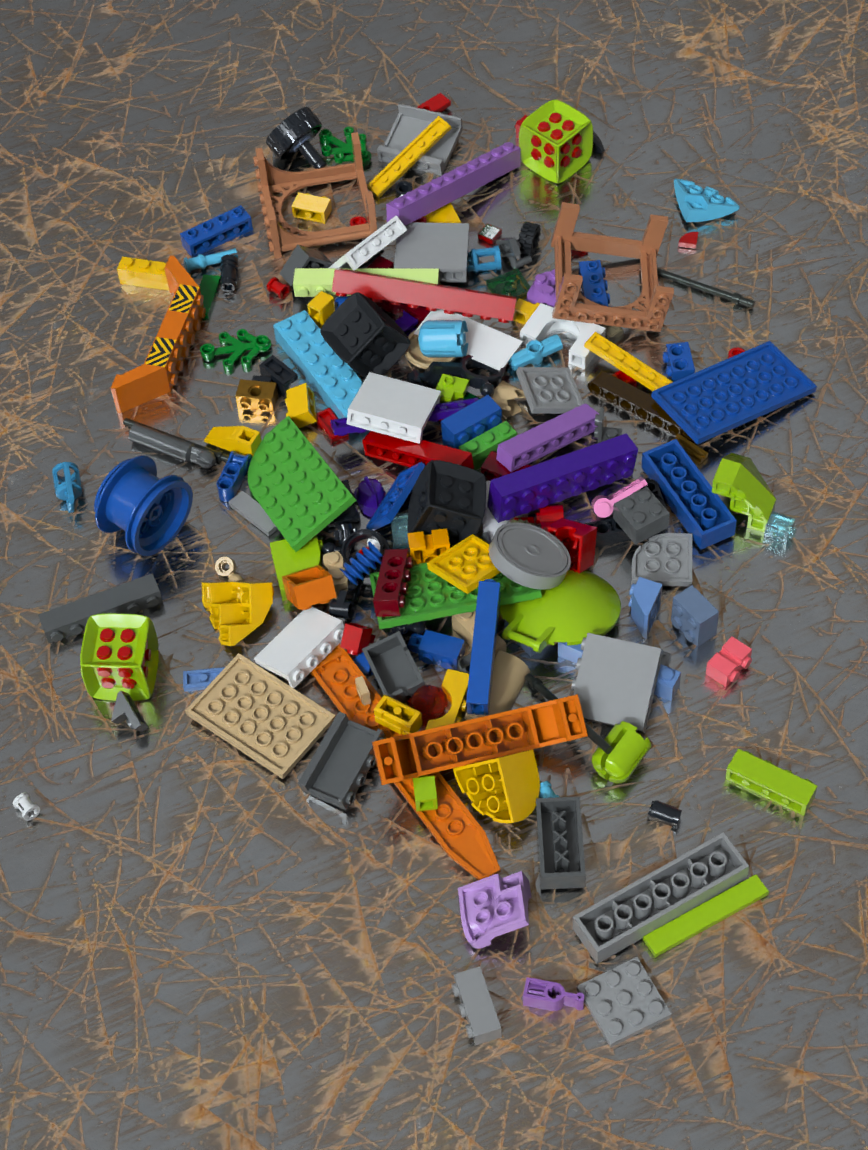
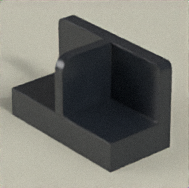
M274 355L259 364L261 376L271 377L272 382L277 383L278 393L286 398L287 387L298 379L297 373Z

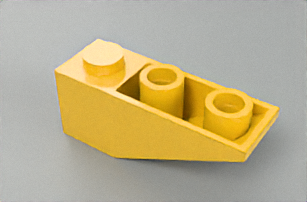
M245 426L213 427L204 439V442L228 451H236L237 454H250L252 457L262 441L259 431Z

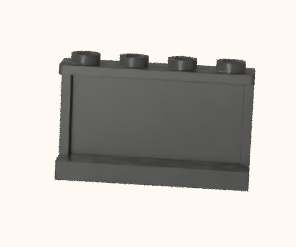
M338 712L298 781L301 790L347 810L349 805L355 801L356 792L359 787L365 783L369 769L373 768L376 763L372 742L387 739L384 731L381 729L375 731L349 720L346 714Z

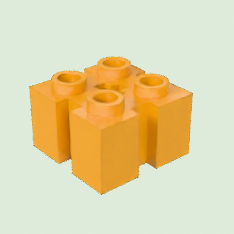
M447 528L431 530L432 534L424 535L423 531L407 533L410 557H413L414 565L429 562L450 548Z

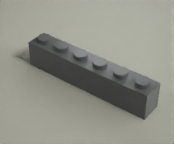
M152 573L38 614L48 644L85 631L87 621L92 615L102 613L135 614L138 611L163 603Z

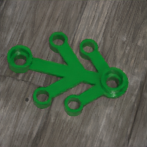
M352 127L344 129L347 144L332 136L330 130H321L319 141L321 144H325L321 148L322 155H334V161L338 164L354 161L351 133H354V129ZM358 134L361 144L362 163L365 166L370 163L372 156L369 151H366V135ZM332 143L338 146L339 148H331V146L326 144Z
M245 329L237 331L238 339L230 336L228 332H222L219 334L220 343H229L232 346L215 348L212 344L207 343L201 346L200 352L205 360H212L215 355L233 353L223 361L224 370L231 371L234 369V362L246 350H251L247 356L241 358L242 367L249 368L252 366V360L260 352L268 351L271 348V340L265 335L255 337Z

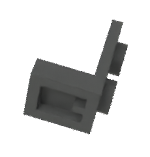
M600 407L599 414L595 415L594 438H598V443L622 435V428L603 427L604 408Z

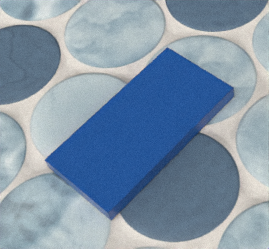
M419 462L399 473L368 522L366 529L375 531L393 521L426 465Z

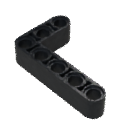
M646 479L647 485L641 489L648 487L666 508L658 483L655 480ZM613 518L584 523L597 527L596 547L632 541ZM668 528L655 535L666 533Z

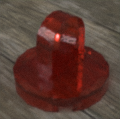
M424 685L417 689L412 699L408 700L407 705L421 712L422 726H427L429 720L441 718L446 714L444 711L448 707V700L441 688L434 685Z

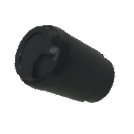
M655 800L652 801L647 818L651 821L677 827L682 810Z

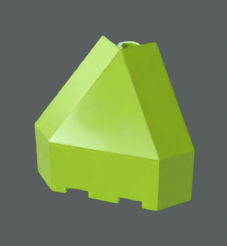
M730 453L723 457L713 479L712 493L731 498L729 510L748 515L747 528L766 533L775 510L776 498L751 458Z

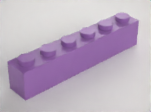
M586 403L498 444L496 460L510 472L595 432V415L599 413Z

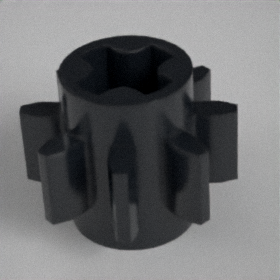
M352 523L337 525L338 530H334V539L339 540V545H342L351 533L357 531V528H352Z

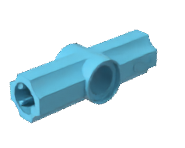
M558 335L550 336L542 341H530L526 348L512 355L508 361L509 367L512 371H516L518 367H524L529 364L538 365L543 361L544 357L563 349V344Z

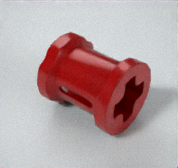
M273 277L267 284V291L274 292L280 299H285L290 293V286L281 283L278 278Z

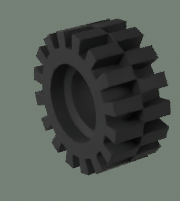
M523 223L518 239L521 246V254L530 256L535 254L538 241H540L539 236L541 235V226L539 224Z

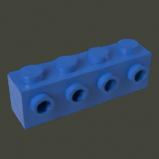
M240 205L180 233L182 246L192 258L196 257L198 254H203L252 231V220L250 215Z
M600 260L579 262V275L582 276L583 280L581 284L582 295L594 303L608 306L610 304V295L606 293L608 291L607 280L603 279L605 278V267H601Z

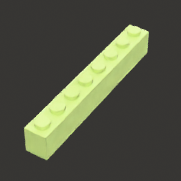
M295 268L293 280L295 297H315L320 291L328 293L333 297H341L337 296L336 292H332L336 268ZM357 268L354 270L440 285L439 269Z

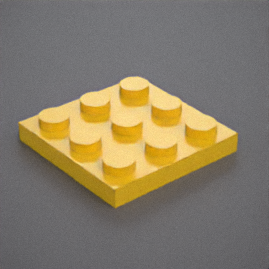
M473 534L427 562L428 570L466 594L478 588L479 581L491 579L501 573L490 559V544Z

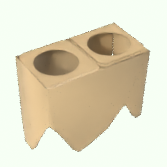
M505 381L500 382L491 396L501 408L502 423L505 421L504 419H507L506 417L516 415L522 411L515 398H526L523 390Z

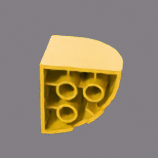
M533 750L453 768L455 778L462 793L468 795L473 802L471 805L480 814L487 815L496 822L515 823L524 820L533 812L536 806V798H539L540 778Z

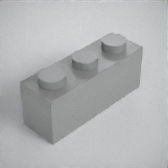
M480 966L454 974V983L451 984L454 996H459L461 1004H458L461 1017H466L468 1024L465 1025L468 1038H473L475 1046L502 1038L501 1025Z

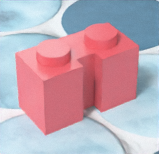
M731 636L722 646V650L719 653L717 652L707 662L706 675L727 687L731 682L734 683L738 679L743 668L747 669L751 664L752 649Z

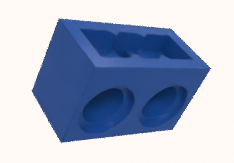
M689 343L666 344V352H663V362L667 363V377H670L671 381L675 382L695 373Z

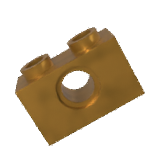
M240 379L235 395L237 408L274 412L278 398L277 383Z

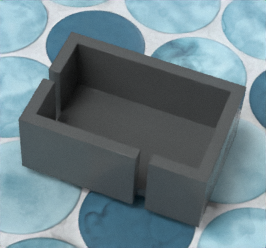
M400 631L362 649L384 695L401 703L408 702L407 697L410 696L411 699H414L428 692L426 684Z

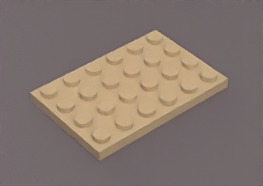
M239 653L185 710L187 716L282 779L295 767L335 719L334 714Z

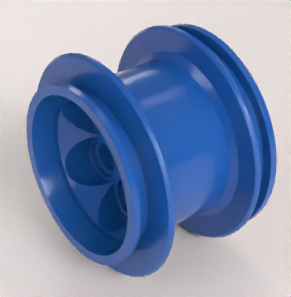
M141 455L124 460L109 472L98 489L94 502L96 525L104 533L124 530L125 541L129 550L142 556L154 555L165 548L177 536L185 524L193 501L192 488L178 475L158 478L156 464L149 456Z

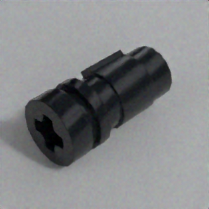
M224 255L221 257L220 262L221 289L225 292H232L235 289V284H237L238 258L234 255Z

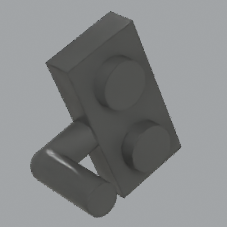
M515 237L495 240L499 246L501 257H508L513 269L532 262L530 255L517 261L516 256L521 254V246Z

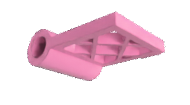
M640 477L609 497L604 495L596 496L591 502L592 510L601 518L610 516L613 512L614 503L646 486V480Z

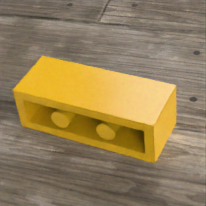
M122 256L117 267L120 284L169 291L164 269L166 262Z

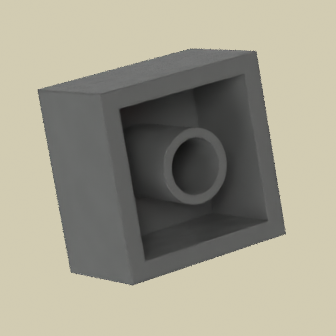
M648 487L614 503L613 519L635 545L669 527L670 513Z

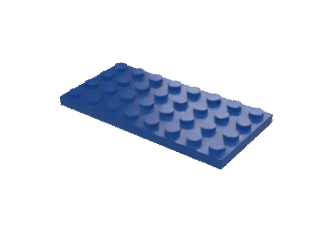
M768 341L652 391L651 397L698 445L816 392L817 386L771 341Z

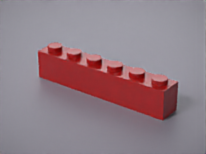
M370 431L362 440L366 456L406 467H411L419 462L427 465L432 460H439L474 469L471 452L421 440L420 444L374 431Z

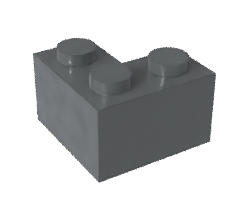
M297 245L279 274L290 286H293L295 268H329L333 263L321 251Z

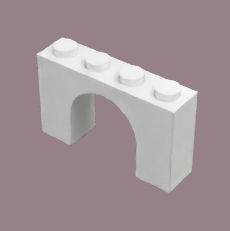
M540 303L520 331V340L523 341L521 345L527 346L528 342L533 340L542 341L553 332H569L577 338L569 350V364L585 370L596 355L584 347L585 342L594 332L605 337L606 328L594 323L552 318L554 308Z

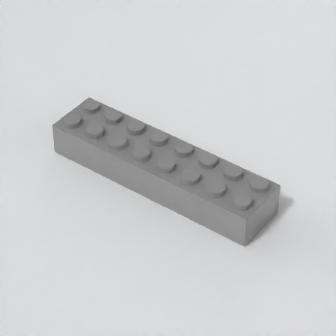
M723 832L573 916L572 929L596 964L642 939L646 934L744 881L748 877L749 865Z

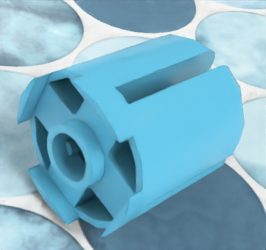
M427 320L422 323L418 342L423 356L428 358H448L467 355L468 343H466L465 332H468L466 321Z

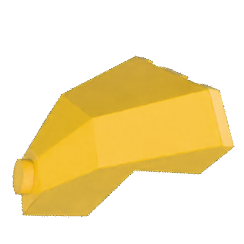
M202 582V603L205 608L210 610L211 615L209 619L213 628L219 630L220 636L218 639L221 645L235 646L263 624L273 603L274 588L272 587V582Z

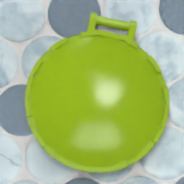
M569 568L560 585L551 589L541 590L542 598L502 605L499 608L502 619L509 623L503 631L502 638L506 640L512 639L533 648L535 652L541 653L548 644L554 645L555 642H567V646L581 644L583 638L587 637V633L604 636L616 625L620 617L621 603L616 590L606 580L586 570L582 573H577Z

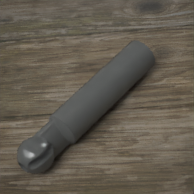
M135 423L129 431L130 441L180 460L196 463L202 468H211L216 462V456L212 451L197 448L192 443Z

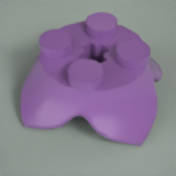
M555 269L535 276L533 285L527 293L526 301L532 304L537 302L546 303L554 308L556 302Z

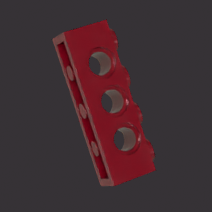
M408 549L384 550L373 598L376 617L401 616L402 608H405V595L408 594V582L411 581L410 569H413L414 566L413 557H410Z

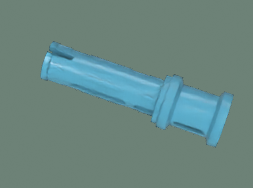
M234 248L206 256L198 254L197 257L187 259L185 257L183 259L186 271L190 273V271L201 268L204 270L206 266L220 263L221 257L224 255L237 253V250Z

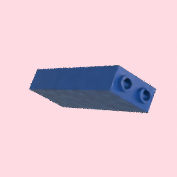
M492 579L479 581L466 699L467 713L473 715H489L501 599L500 583Z

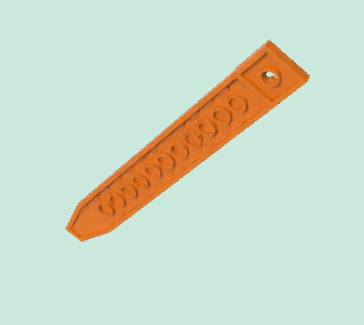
M339 643L310 674L316 679L337 709L346 714L349 720L375 731L381 729L384 731L386 738L401 736L375 722L374 709L382 697L345 649L340 647ZM360 676H363L370 692L371 703L367 705L362 704L356 690L355 680ZM439 772L427 774V776L435 777L438 809L416 812L413 778L394 782L395 786L451 859L478 880L501 872L485 831Z

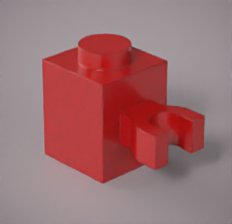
M345 623L340 647L347 649L349 654L359 655V653L363 652V648L369 646V643H374L376 635L372 634L373 628L357 623Z

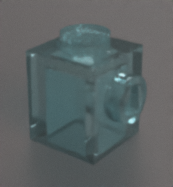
M773 511L765 526L764 538L787 545L789 539H793L796 534L797 528L794 527L795 519Z

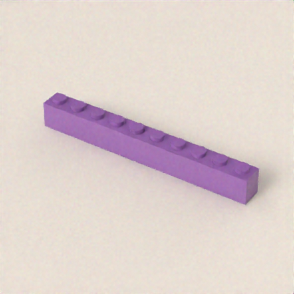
M506 142L488 153L480 155V157L468 161V163L419 186L413 191L395 198L386 204L387 222L397 215L403 225L406 226L520 167V147Z

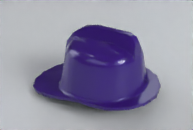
M365 476L364 480L355 489L354 494L361 511L366 516L372 518L384 499L386 492L378 480Z

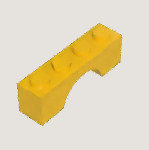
M447 669L441 688L442 697L451 704V708L443 717L429 720L425 730L462 722V712L467 711L468 673Z

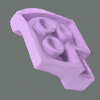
M522 871L503 878L497 873L458 888L462 927L467 941L473 948L480 949L492 945L493 938L529 925L528 901L532 897L529 880Z

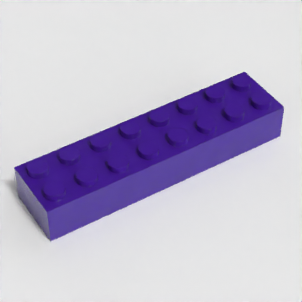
M626 433L490 480L487 508L499 523L522 514H527L530 511L544 508L547 505L561 502L564 499L578 496L589 490H595L606 484H612L620 479L628 478L633 475L638 448Z

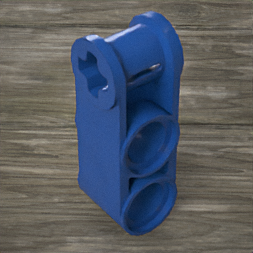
M231 451L228 461L216 483L221 501L229 502L236 496L248 471L252 455L237 454L236 451Z

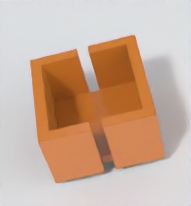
M320 565L282 576L286 598L298 609L307 610L312 605L318 603L326 604L331 599L337 598L332 575Z

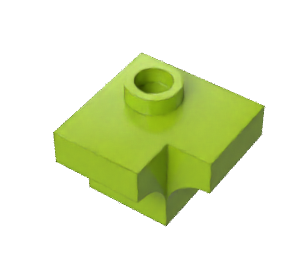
M442 374L436 390L441 391L440 403L458 401L459 398H464L470 385L469 380Z

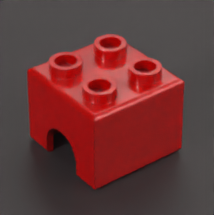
M564 518L548 526V532L559 539L568 550L571 565L573 566L570 568L571 571L582 573L594 565L597 527Z

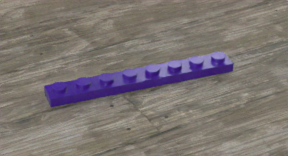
M472 398L436 404L428 421L436 422L440 419H445L479 399ZM347 418L330 420L331 429L335 436L368 431L348 425Z

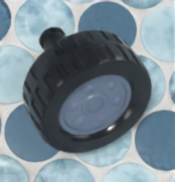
M303 107L291 114L266 139V144L280 160H284L300 151L315 169L325 168L327 165L310 143L322 128V123L309 107Z

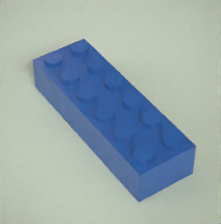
M677 439L642 453L641 468L649 479L655 480L658 483L662 497L687 532L692 534V539L700 550L735 535L737 520L720 497L712 493L711 485Z

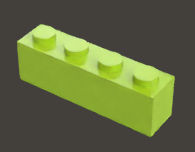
M738 749L726 770L725 779L802 816H805L816 795L817 785L812 781L802 779L789 770H783L770 761L755 757L748 751Z

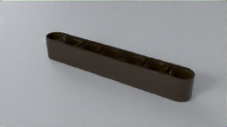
M599 371L588 383L587 387L592 394L675 437L677 434H680L696 444L651 395L604 371Z

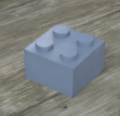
M693 585L673 597L671 622L675 628H679L684 633L689 642H693L699 647L716 635L719 611Z

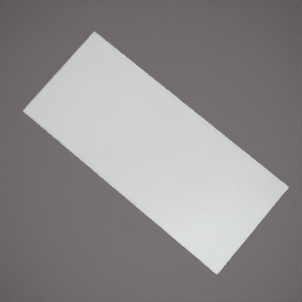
M442 309L430 311L422 322L424 323L427 320L466 321L468 332H465L466 343H468L467 355L473 356L471 359L496 370L504 368L523 342L456 312L455 314L444 313ZM422 323L419 325V327L415 330L413 334L419 336V330L422 326Z

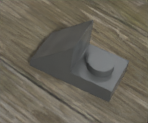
M124 691L118 692L111 722L120 724L126 720L132 730L143 732L148 729L147 723L129 693Z

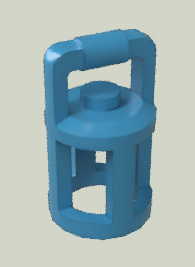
M498 245L475 250L474 248L468 252L467 272L473 271L476 274L480 271L495 269L498 271L502 269ZM494 255L495 262L479 264V257Z
M62 462L57 464L52 470L55 494L58 499L66 501L68 513H74L75 499L82 495L79 468L75 463ZM69 468L75 471L72 475H70ZM63 469L64 477L57 475V472Z

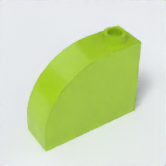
M317 535L297 552L289 545L286 539L270 542L282 601L287 600L282 576L317 565L322 567L320 552L323 544L322 540L317 539Z

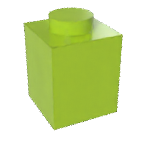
M422 775L418 778H413L416 812L438 809L435 777Z

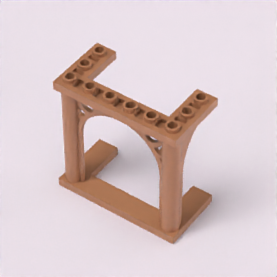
M358 132L351 133L354 163L300 172L284 171L274 167L267 161L262 148L255 149L256 156H253L255 167L258 166V169H255L256 178L260 179V182H257L258 191L262 192L259 195L261 204H265L262 205L265 227H269V229H266L267 238L271 240L269 241L270 252H274L275 259L282 258L281 252L294 250L297 245L310 248L365 239L377 230L375 202L372 191L368 192ZM357 179L367 223L323 231H303L289 225L283 218L281 211L283 203L288 196L301 188ZM280 192L283 194V196L276 197L273 195V193Z
M562 202L551 239V247H554L556 293L552 318L660 332L674 295V288L658 286L656 257L669 222L668 217L650 214L642 241L574 232L580 204ZM571 250L640 259L642 292L639 298L625 306L610 307L594 303L584 297L579 292L583 281L582 276L573 275L571 271Z

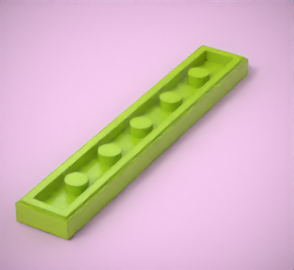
M755 874L643 936V941L656 958L766 897L769 891Z

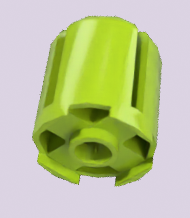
M622 721L620 724H615L604 739L613 750L611 753L606 754L598 747L592 755L594 769L601 777L617 784L626 782L651 749V742L648 737L644 740L636 732L638 728L630 723Z

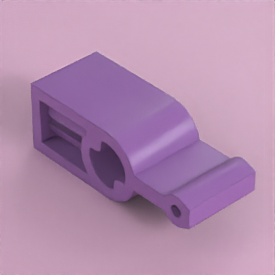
M526 978L523 1006L549 1011H558L563 1006L574 1007L576 1010L584 1009L585 995L583 993L565 992L563 986L559 983Z

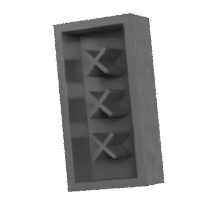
M580 797L536 798L541 890L585 888L586 872Z

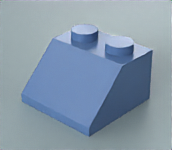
M639 577L637 583H633L631 586L629 607H631V617L643 638L647 639L661 608L662 584Z

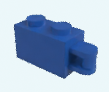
M425 630L424 635L411 634L407 648L411 652L418 653L419 661L425 664H434L444 669L458 671V660L465 653V640Z

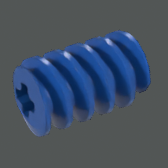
M370 541L368 542L369 549L362 547L363 555L357 552V560L351 557L349 559L351 565L343 564L345 571L339 568L349 581L356 586L358 585L357 578L364 580L362 573L370 575L369 567L376 570L375 562L382 563V554Z

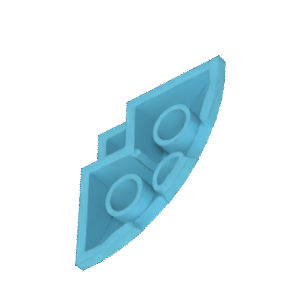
M674 179L677 202L686 222L718 219L738 211L740 208L730 197L724 198L714 188L707 186L703 189L695 185V182Z

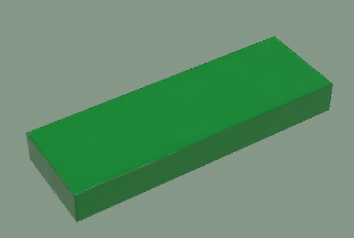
M203 274L199 287L201 295H203V306L206 308L204 318L209 319L219 289L221 276Z

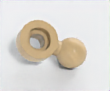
M221 557L216 561L215 570L217 574L228 577V582L244 581L241 575L235 574L236 563L232 558ZM229 564V569L226 571L225 566Z

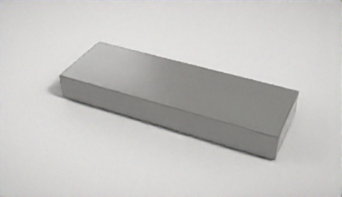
M244 491L238 493L228 502L232 509L267 536L272 535L278 530L261 505Z

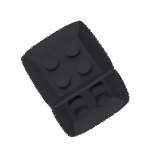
M358 292L348 297L326 320L320 330L322 337L333 351L355 372L365 378L369 372L384 375L403 356L411 344L405 332L387 313L371 299Z
M432 460L427 463L414 484L410 497L408 533L423 531L424 535L432 534L431 530L447 528L450 548L471 534L476 535L481 527L486 508L485 475L477 470L450 462Z

